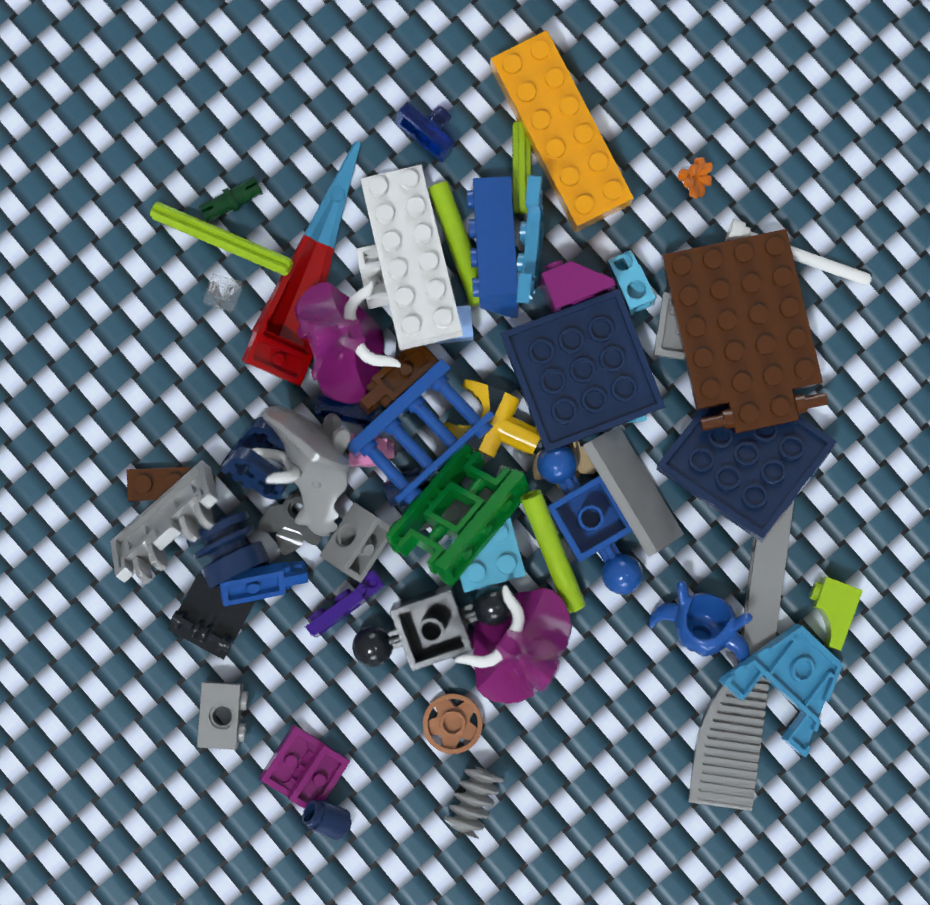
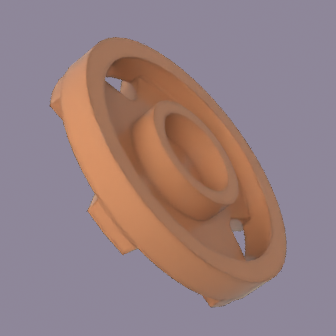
M451 693L436 698L427 707L423 717V731L426 739L435 749L443 753L459 754L467 751L475 745L482 732L483 722L480 710L471 699L464 695ZM449 699H458L464 702L454 706ZM436 706L437 717L428 720L430 712ZM474 712L477 717V727L470 722ZM431 735H440L442 738V746L439 745L432 738ZM460 739L470 740L468 744L456 748Z

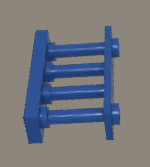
M443 359L438 361L349 442L347 450L355 458L360 454L364 457L368 456L401 491L395 497V502L398 505L404 501L409 505L423 492L419 487L472 438L477 436L481 439L494 427L490 423L494 419V414L491 411L481 418L449 384L448 381L450 379L447 375L450 373L451 368ZM432 389L435 392L439 391L472 426L460 439H457L424 404L426 400L423 397ZM406 412L416 413L449 448L436 461H433L401 426L403 422L400 418ZM384 432L388 436L392 434L425 470L413 482L410 483L377 448L379 444L376 440Z

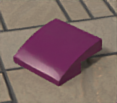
M293 724L259 776V779L287 796L290 801L305 808L311 800L325 801L350 763V760Z

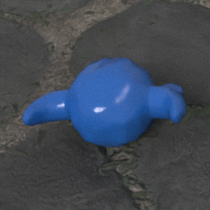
M684 581L677 583L679 604L671 602L661 604L650 616V628L655 627L662 620L674 622L681 646L700 656L714 655L724 648L729 649L735 654L738 664L750 656V647L746 639L737 631L752 621V615L744 613L736 618L733 608L724 599L710 593L689 595L688 586Z

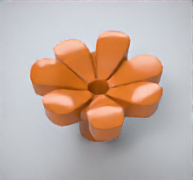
M697 157L688 170L680 169L678 180L683 181L684 187L689 189L690 197L698 199V197L705 195L704 185L711 186L712 177L707 174L712 171L713 165L711 162H705L704 157Z

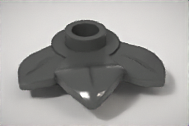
M300 493L290 495L283 504L270 506L264 512L259 522L260 531L276 532L277 545L283 555L297 550L303 541L317 546L322 537L314 534L308 526L295 523L297 515L293 513L292 508L296 503L302 504Z

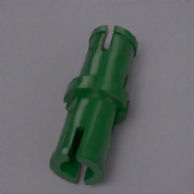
M253 176L251 179L230 190L228 187L223 189V194L202 205L200 204L199 208L207 223H210L231 210L234 212L240 210L239 206L259 195H263V192Z

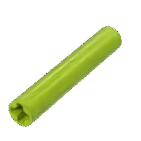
M448 181L440 182L429 187L428 192L470 307L480 305L479 297H473L472 278H478V267L471 268L470 249L472 246Z
M541 490L527 492L520 497V500L557 593L564 600L569 613L579 611L585 607L586 603Z

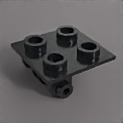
M198 574L179 610H176L170 620L172 623L168 630L224 660L254 603L245 602L223 606L220 588L209 589L204 577Z

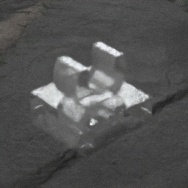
M212 273L203 304L234 314L244 285L243 282Z

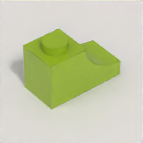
M821 577L820 582H814L809 599L813 600L811 607L819 611L825 623L826 637L824 646L841 651L863 590L828 577Z

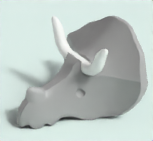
M278 405L267 407L264 411L263 419L281 439L286 452L269 448L252 449L265 459L277 461L285 465V467H282L284 472L269 475L266 478V483L283 484L294 482L300 490L303 504L295 518V523L308 526L316 535L332 536V532L337 529V524L334 520L339 517L334 505L337 498L345 491L348 485L350 465L348 459L343 456V453L350 442L349 432L346 428L341 427L342 421L335 413L326 415L321 427L305 416L286 407Z

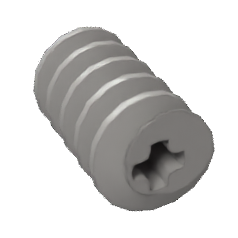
M476 766L475 769L464 770L471 779L470 781L459 782L466 791L465 793H454V796L461 803L460 805L450 804L449 808L455 813V817L445 816L444 820L453 829L479 839L473 830L481 831L484 829L483 823L478 818L486 819L489 817L488 811L483 806L491 807L494 805V801L488 794H498L500 790L493 782L502 783L504 778Z

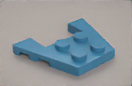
M528 176L526 195L528 216L527 222L521 221L520 241H522V246H525L524 253H518L517 272H519L517 303L530 304L533 294L536 293L539 287L544 235L542 177Z
M795 623L721 676L718 681L736 698L743 701L763 676L800 710L798 716L781 738L799 755L807 757L811 746L808 745L813 731H818L821 723L819 719L825 701L829 702L843 663L807 629Z

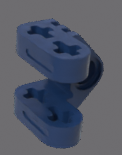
M258 417L244 431L220 465V471L224 474H230L231 479L235 482L238 480L245 489L250 486L267 499L275 500L282 496L289 483L274 485L266 483V478L269 475L282 471L252 449L269 448L284 452L286 450L273 428L263 417Z

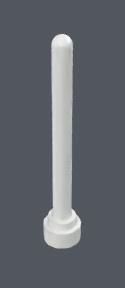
M733 219L725 241L759 234L751 232V228L747 227L745 222ZM791 246L793 259L797 262L862 285H868L872 281L869 273Z

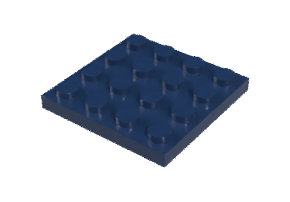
M620 288L500 333L545 452L569 445L665 408Z
M728 404L702 409L657 464L656 470L762 543L834 449L837 441L800 416H798L799 421L737 434L734 433L733 428L724 429V427L702 431L700 418L721 414L722 410L729 408Z

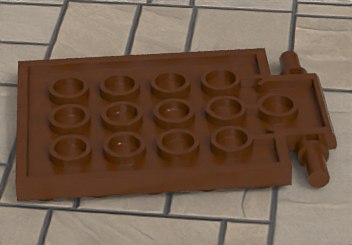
M787 229L662 254V264L696 411L728 404L729 408L722 410L721 414L700 418L702 431L724 427V429L733 428L735 434L799 421L798 414L806 413L807 409L828 405L826 392L804 396V394L793 395L792 390L821 385L823 380Z

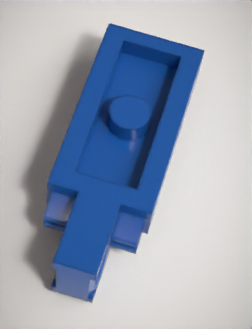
M304 561L280 562L250 568L219 584L223 606H230L284 595L286 590L292 588L293 585L308 583V572Z

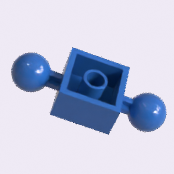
M563 446L549 452H545L543 449L537 459L538 472L547 482L558 484L565 495L547 507L554 524L577 563L598 552L605 563L602 568V580L605 586L611 592L620 595L635 591L642 581V567L633 556L621 554L615 544V541L633 530L603 480L598 476L581 486L575 476L578 466L577 457L571 448Z

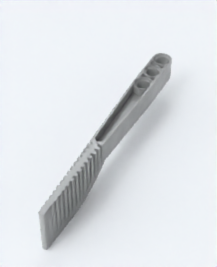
M794 501L762 543L753 537L744 613H750L752 621L743 626L741 630V635L746 639L750 647V656L776 638ZM763 676L743 701L736 698L721 684L708 704L695 743L688 795L689 803L752 811L764 716L766 713V700L768 698L767 692L769 690V682Z

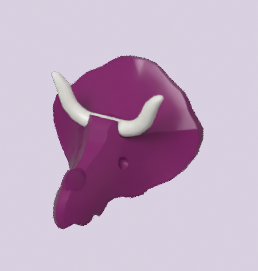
M370 281L351 297L339 291L331 283H319L310 287L299 298L294 307L295 316L300 326L297 329L299 338L308 339L315 359L314 369L311 371L313 380H317L324 395L345 404H358L360 399L369 393L366 386L371 382V378L378 373L379 366L401 367L397 359L382 355L384 350L383 333L377 322L359 306L371 294L374 286L373 281Z
M504 585L502 588L503 599L512 613L511 617L504 624L498 626H488L480 621H476L473 655H460L454 661L474 666L477 690L483 697L493 702L510 704L522 702L529 697H533L537 690L541 692L546 689L559 669L560 661L557 658L562 655L569 644L568 640L571 635L572 621L564 600L555 591L549 588H542L534 591L518 592L512 595L508 586Z

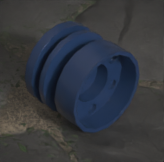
M247 511L238 514H228L215 519V525L209 530L203 526L199 529L200 538L193 543L188 539L186 540L190 548L202 543L205 545L204 548L195 552L193 556L195 559L210 556L212 560L201 570L209 589L219 587V584L250 568L260 567L270 561L262 541L247 544L245 538L256 531L255 527L252 525L241 530L238 527L250 519Z

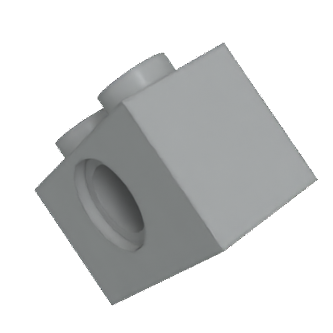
M354 502L319 556L361 583L387 544L386 534L391 526Z
M202 682L197 747L236 750L239 748L240 742H245L246 723H241L242 710H247L249 693L248 691H243L244 683ZM219 707H227L231 711L232 719L229 724H222L217 720L216 711Z

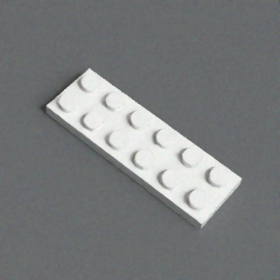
M422 164L360 178L399 349L405 350L463 336Z

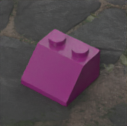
M562 260L546 265L544 267L545 271L541 273L539 280L551 313L611 292L616 285L613 278L572 261L563 264Z

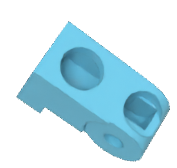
M631 250L607 260L611 276L617 288H620L630 316L655 305L656 297Z

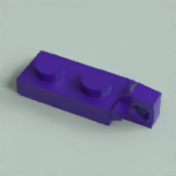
M374 570L368 572L363 581L358 583L354 591H351L349 588L334 599L336 604L327 611L323 607L313 613L308 618L310 623L305 628L311 636L318 638L384 588L383 581Z

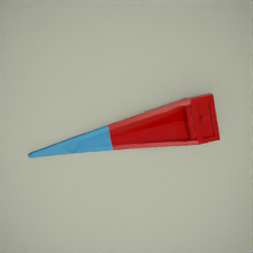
M360 141L353 143L291 257L293 267L287 276L282 275L255 323L251 331L253 334L241 360L248 365L297 386H301L313 354L308 339L299 338L297 329L300 326L295 316L294 307L299 298L310 287L319 283H327L337 234L361 145Z

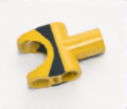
M464 379L461 388L474 394L473 397L480 402L482 406L481 418L489 411L494 414V419L490 422L494 427L481 439L475 436L467 445L471 446V449L495 458L501 443L532 456L540 438L535 426L514 417L521 400L493 386ZM444 422V425L457 439H460L472 428L471 425L456 426L449 422Z

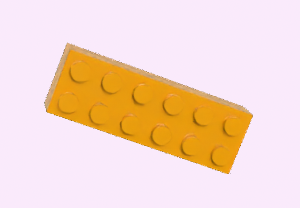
M546 30L492 57L490 68L517 121H520L531 144V148L574 232L576 233L630 206L634 197L548 31Z

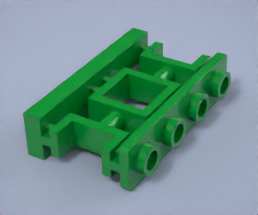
M467 444L448 460L447 464L438 474L431 478L424 491L410 503L407 511L398 521L391 525L386 534L392 550L397 554L401 553V555L407 557L416 546L432 554L426 561L430 572L435 575L439 574L441 580L451 587L521 504L520 497L530 492L525 475L516 469L511 472V469L505 467L497 478L481 471L480 469L485 465L481 453L478 451L474 453L471 446ZM465 476L473 480L467 490L458 485ZM484 488L494 492L487 502L478 496ZM455 499L471 507L457 525L441 517ZM426 522L434 527L427 537L418 532ZM445 535L454 539L447 550L438 544Z

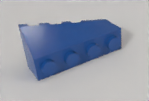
M511 176L473 178V190H467L468 209H474L475 219H469V237L476 238V248L470 249L471 268L478 267V278H472L473 297H479L481 309L510 318H518V303L516 302L518 279Z

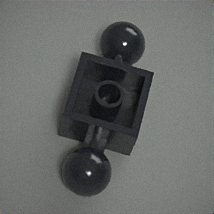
M445 585L395 602L391 607L390 613L396 629L386 631L377 626H368L361 629L353 639V654L361 664L368 667H377L388 661L393 649L403 646L410 668L414 671L473 651L475 642L468 624L480 621L488 626H498L508 621L512 615L503 599V587L498 585L483 587L475 595L473 603L461 606L454 585L452 587Z

